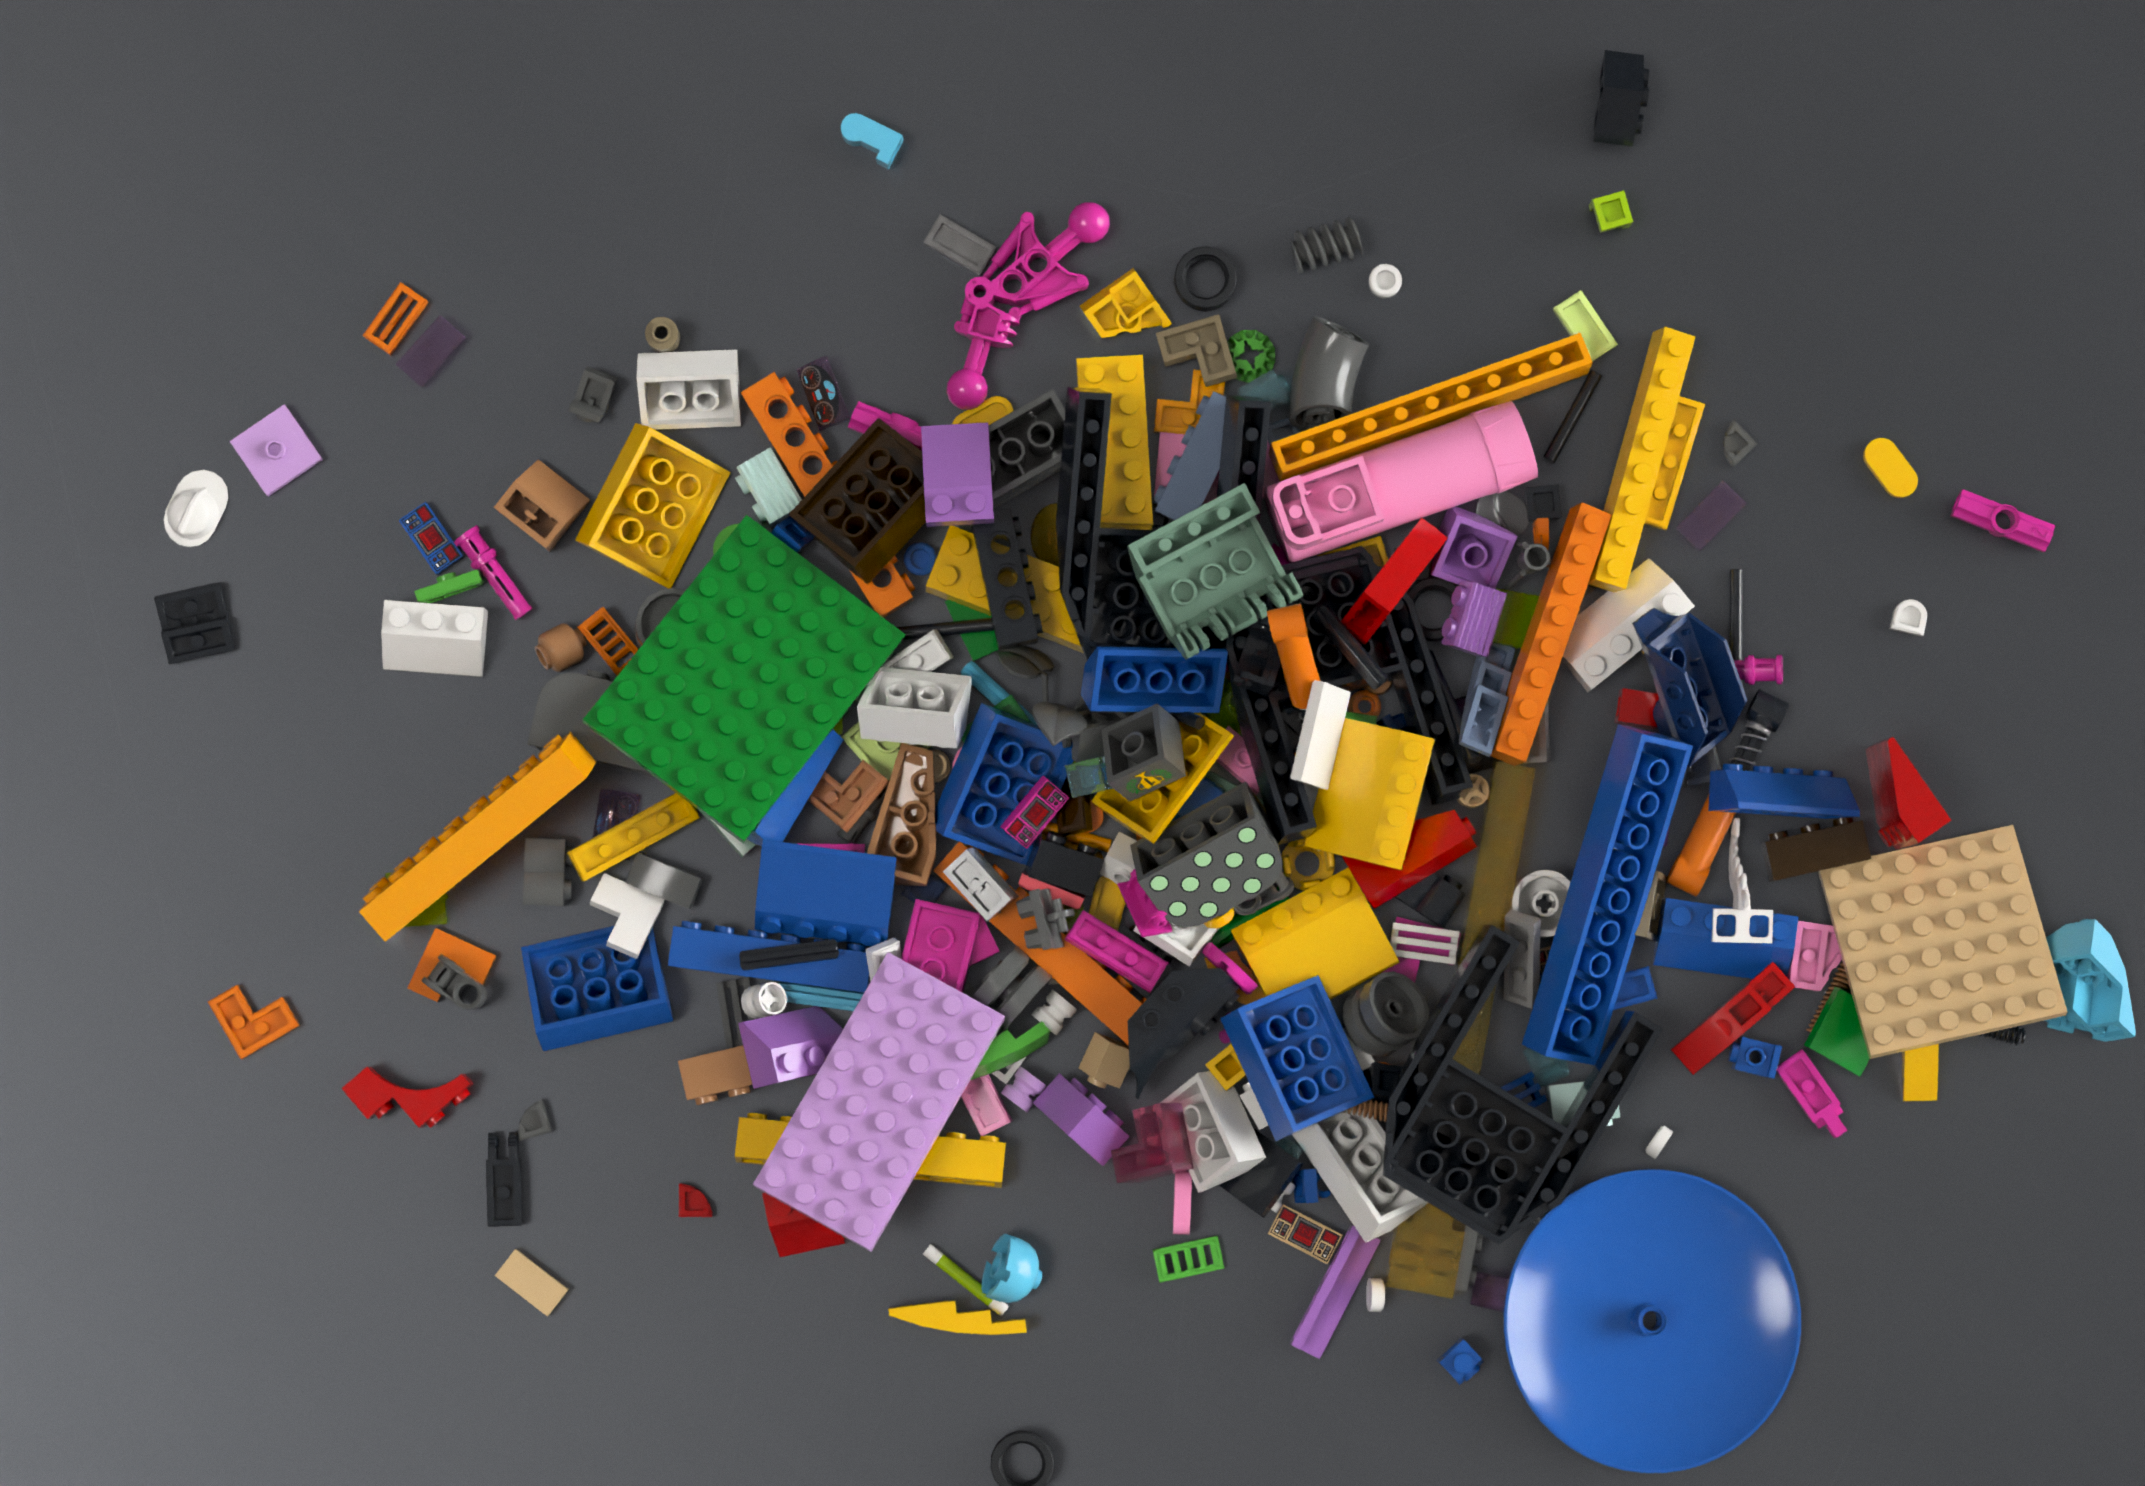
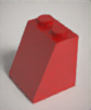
M762 1193L769 1229L779 1257L845 1244V1239L840 1234L770 1195Z

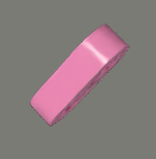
M1175 1171L1173 1234L1190 1235L1192 1177L1189 1171Z

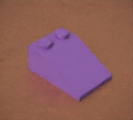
M988 422L921 426L927 527L994 523Z

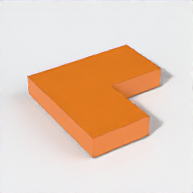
M435 928L407 989L439 1002L441 995L429 988L421 980L424 976L428 977L439 962L438 956L440 953L462 967L467 974L482 983V985H484L497 956Z
M235 985L208 1001L240 1059L248 1057L300 1026L284 997L277 999L254 1013L240 987Z

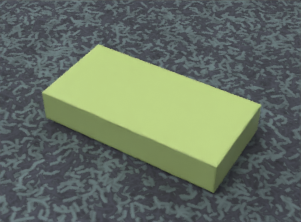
M1581 290L1553 308L1554 313L1570 336L1581 333L1592 362L1618 345Z

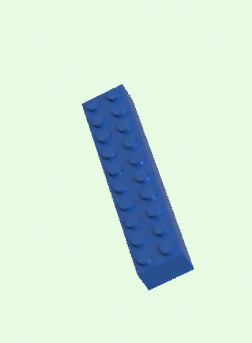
M1618 724L1522 1045L1544 1056L1590 1065H1595L1598 1060L1693 745L1667 735Z

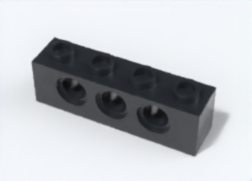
M1010 508L994 511V523L971 525L998 651L1038 643L1037 634L1043 633L1039 613L1033 614L1030 601L1036 600L1033 582H1026L1023 569L1029 568L1025 548L1019 549L1016 538L1022 536L1019 517H1012ZM997 539H1004L1009 543L1010 549L1005 554H996L992 550L991 544ZM1010 571L1016 575L1017 582L1013 586L1005 587L999 583L998 576L1002 572ZM1010 604H1019L1023 608L1024 614L1019 619H1010L1005 614L1006 607Z

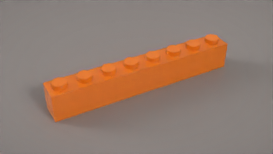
M1582 502L1571 507L1506 691L1505 696L1508 697L1492 754L1490 755L1493 758L1513 766L1527 761L1612 514Z
M958 842L933 871L975 909L943 873L966 849L973 847L970 845L965 846L962 842ZM976 848L980 852V854L984 856V854L978 848ZM996 864L992 866L1005 881L1009 878ZM1019 886L1014 890L1019 897L1004 907L1001 913L990 919L989 922L1026 953L1038 966L1050 974L1058 984L1129 1046L1127 1021L1147 999L1145 997L1140 1001L1130 993L1133 989L1132 985L1123 977L1118 975L1114 979L1105 971L1106 965L1091 956L1089 957L1085 952L1065 941L1070 930L1066 934L1061 933L1064 945L1062 948L1043 950L1042 948L1028 949L1024 938L1025 931L1036 929L1037 924L1035 916L1021 919L1018 913L1016 902L1029 896Z

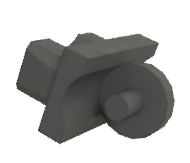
M1050 889L1028 891L1029 896L1016 902L1021 919L1035 916L1037 924L1036 929L1025 931L1024 938L1027 948L1053 950L1064 947L1061 933L1069 931L1066 918L1075 916L1074 909L1064 910L1061 898L1052 900Z

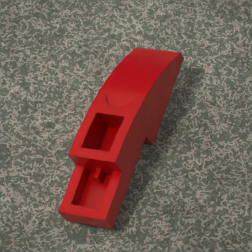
M1771 962L1670 1050L1694 1075L1766 1015L1775 1004L1795 988L1794 984L1774 962Z

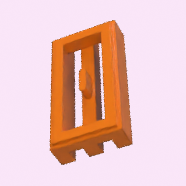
M400 282L367 328L363 337L391 356L429 302ZM403 293L407 294V298L378 338L375 337V332ZM413 301H417L418 303L415 305V307L408 315L406 320L403 322V324L396 332L394 337L391 339L389 344H385L384 342L387 340V338L394 330L396 325L399 323V321L406 313L408 308L411 306Z

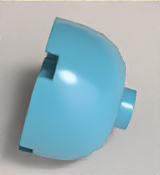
M1006 1233L1000 1236L991 1250L997 1252L992 1265L988 1261L985 1264L981 1290L982 1293L986 1294L985 1297L999 1302H1018L1026 1297L1032 1289H1037L1041 1282L1042 1271L1039 1270V1259L1036 1250L1024 1240Z

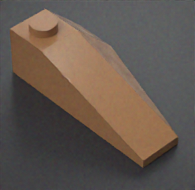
M901 743L867 850L868 854L897 857L894 882L896 885L927 886L936 858L934 752Z

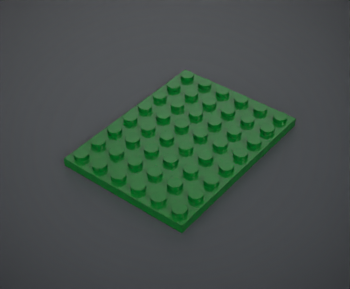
M746 515L584 717L583 723L744 844L902 642L906 634Z

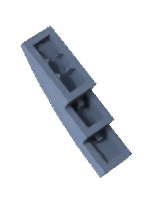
M1496 640L1492 642L1488 657L1476 656L1467 691L1459 737L1460 745L1488 757L1492 754L1508 697L1505 695L1512 674L1509 672L1515 652L1514 648Z

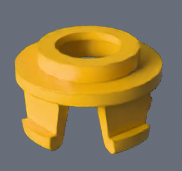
M1306 838L1291 841L1284 848L1281 855L1285 876L1291 878L1295 888L1304 891L1331 877L1335 869L1334 854L1304 847ZM1305 851L1314 853L1319 859L1317 872L1310 876L1300 874L1295 867L1297 856Z

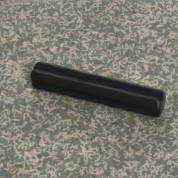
M1325 604L1314 612L1313 619L1369 686L1374 690L1382 686L1388 679L1387 675L1332 609Z
M831 939L741 951L739 959L742 970L746 971L837 959L839 957L837 941Z

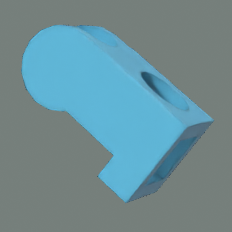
M858 113L847 115L841 123L842 137L847 144L863 146L877 153V164L889 170L904 141L902 134Z

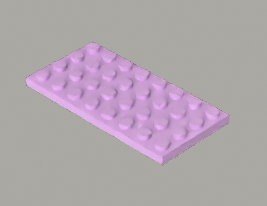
M888 952L754 1181L753 1186L872 1252L1003 1024L1005 1016Z

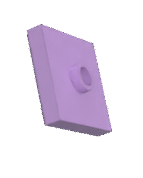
M285 404L230 441L268 497L323 460Z

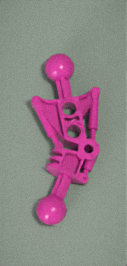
M1084 202L1077 205L1069 215L1068 228L1045 247L1039 242L1035 234L1033 215L1030 212H1024L1017 226L991 259L993 263L982 277H975L966 284L965 299L960 312L962 317L960 321L954 324V329L956 333L972 341L963 369L956 371L947 382L946 393L949 401L954 406L963 410H971L984 402L988 393V385L982 373L990 347H1013V344L1007 340V337H1015L1017 333L1010 326H1019V321L1023 314L1033 309L1038 311L1075 292L1084 291L1088 288L1089 282L1085 275L1069 272L1058 261L1080 242L1095 243L1106 235L1110 221L1109 215L1102 206L1093 202ZM1017 247L1015 262L990 281L989 279L997 268H1002ZM1037 258L1047 261L1046 268L1041 272H1034L1029 268L1030 263ZM1015 279L1022 283L1021 289L1016 293H1008L1004 290L1005 284L1010 280ZM978 292H986L983 297H976ZM996 302L1014 307L1007 314L994 307Z

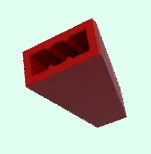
M1423 518L1419 520L1342 619V623L1364 645L1448 539L1435 526Z
M1454 809L1414 821L1402 871L1342 857L1364 895L1375 909L1476 848L1477 845L1471 837L1476 834V831L1467 816L1460 819Z

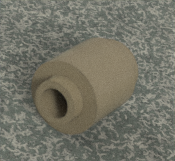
M657 317L652 319L646 326L645 338L651 349L656 353L673 352L679 346L680 332L671 319ZM667 329L668 334L665 338L659 339L656 337L658 331Z

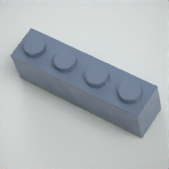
M1213 391L1210 398L1205 395L1203 396L1196 411L1197 414L1201 415L1196 428L1189 425L1181 441L1182 444L1186 445V448L1181 457L1174 455L1166 472L1172 475L1167 487L1159 486L1152 500V503L1157 505L1156 513L1174 521L1202 506L1220 468L1225 396Z

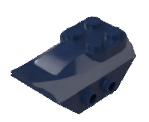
M1653 608L1632 623L1645 654L1659 697L1653 710V718L1660 734L1693 745L1687 767H1690L1732 732L1747 702V697L1727 640L1691 613L1675 616Z

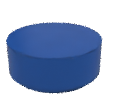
M923 542L910 545L904 553L906 569L915 576H926L931 573L937 559L934 549Z

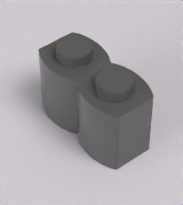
M525 838L523 905L565 906V899L571 900L572 880L566 879V866H572L573 864L566 852L572 850L573 846H567L566 839Z

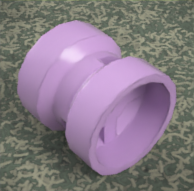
M1020 1066L1015 1073L1014 1084L1006 1085L1001 1094L1025 1112H1028L1033 1106L1032 1098L1037 1094H1041L1047 1085Z

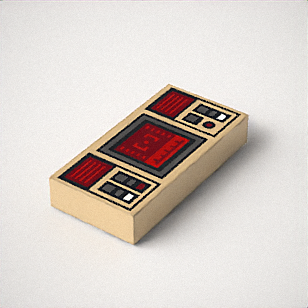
M1282 1204L1267 1233L1325 1264H1328L1342 1237V1234Z

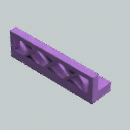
M1350 1224L1290 1341L1292 1346L1318 1359L1321 1358L1381 1241L1380 1239L1375 1238L1365 1243L1355 1226Z

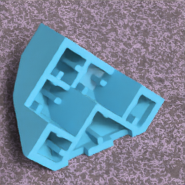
M2083 919L2080 922L2065 924L2046 937L2067 1008L2066 1016L2044 1020L2047 1021V1028L2073 1033L2074 1028L2092 1033V1039L2104 1042L2135 1037L2136 1030L2126 970L2113 938L2096 919Z

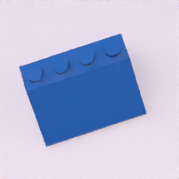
M981 703L935 808L936 831L950 839L1027 865L1035 840L1026 849L1000 826L1042 776L1046 777L1061 790L1074 761L1072 759V740L1071 746L1068 748H1063L1062 741L1052 746L1038 725Z
M763 840L754 929L771 934H792L802 938L834 939L837 942L859 943L869 947L888 940L897 857Z
M614 926L521 947L535 1032L543 1051L673 1021L669 994L653 927L637 959L606 946Z
M1319 975L1237 1008L1220 1018L1276 1141L1374 1098Z

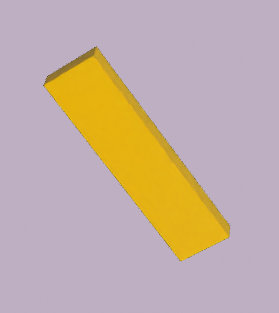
M1679 396L1644 524L1665 531L1668 528L1705 407L1704 403Z
M674 793L566 853L580 879L584 882L700 817L693 805L677 793Z

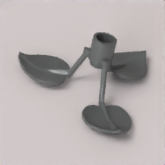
M1504 491L1478 499L1475 509L1476 514L1483 516L1517 536L1526 530L1528 526L1526 505L1516 495ZM1516 540L1514 546L1522 550L1517 558L1520 571L1501 592L1507 593L1526 574H1535L1543 568L1549 570L1555 550L1550 560L1549 552L1543 545L1532 544L1529 546L1527 542ZM1587 585L1584 597L1597 587ZM1508 598L1505 599L1494 638L1506 632L1515 621L1517 607Z
M1027 646L995 651L994 655L998 657L1001 666L1012 675L1024 679H1034L1037 677L1041 679L1042 702L1033 706L1032 715L1052 746L1085 731L1087 722L1079 713L1085 705L1083 698L1080 699L1074 709L1067 708L1062 704L1049 702L1048 675L1046 672L1052 671L1054 665L1048 656L1037 649Z

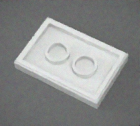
M1314 680L1290 776L1292 780L1328 790L1351 692L1326 682Z

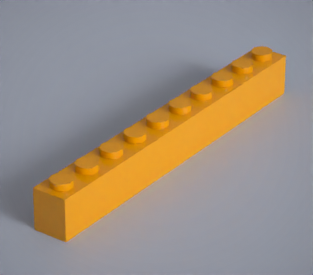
M1581 333L1271 442L1268 454L1280 482L1453 422L1472 412L1514 401L1587 375L1593 362Z

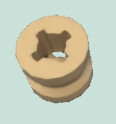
M1469 774L1473 788L1463 798L1456 800L1464 807L1475 808L1487 800L1489 785L1482 776Z

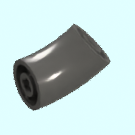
M1313 316L1298 353L1291 383L1289 421L1292 426L1305 431L1352 414L1355 382L1363 357L1369 346L1367 341L1330 320Z

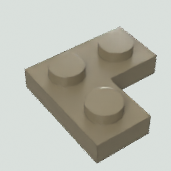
M1219 314L1156 333L1165 367L1197 358L1205 387L1237 378Z

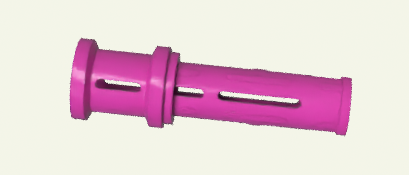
M476 525L458 537L453 543L456 547L460 546L471 560L470 566L472 569L481 571L495 593L514 616V619L518 620L533 608L527 603L514 582L496 560L498 556L496 554L497 551L495 548L488 546L479 533V526ZM471 541L474 543V545L477 547L480 553L476 551L474 546L471 544ZM487 564H489V565L491 566V568L493 569V572L489 569V567L487 566ZM497 576L499 577V579L501 580V582L504 584V586L507 588V590L509 591V593L512 595V597L514 598L513 600L510 598V596L508 595V593L505 591V589L502 587V585L500 584V582L497 580Z
M1748 655V657H1745V660H1734L1740 680H1745V683L1749 685H1754L1755 682L1776 681L1777 685L1783 684L1782 655H1776L1775 658H1755L1754 655Z

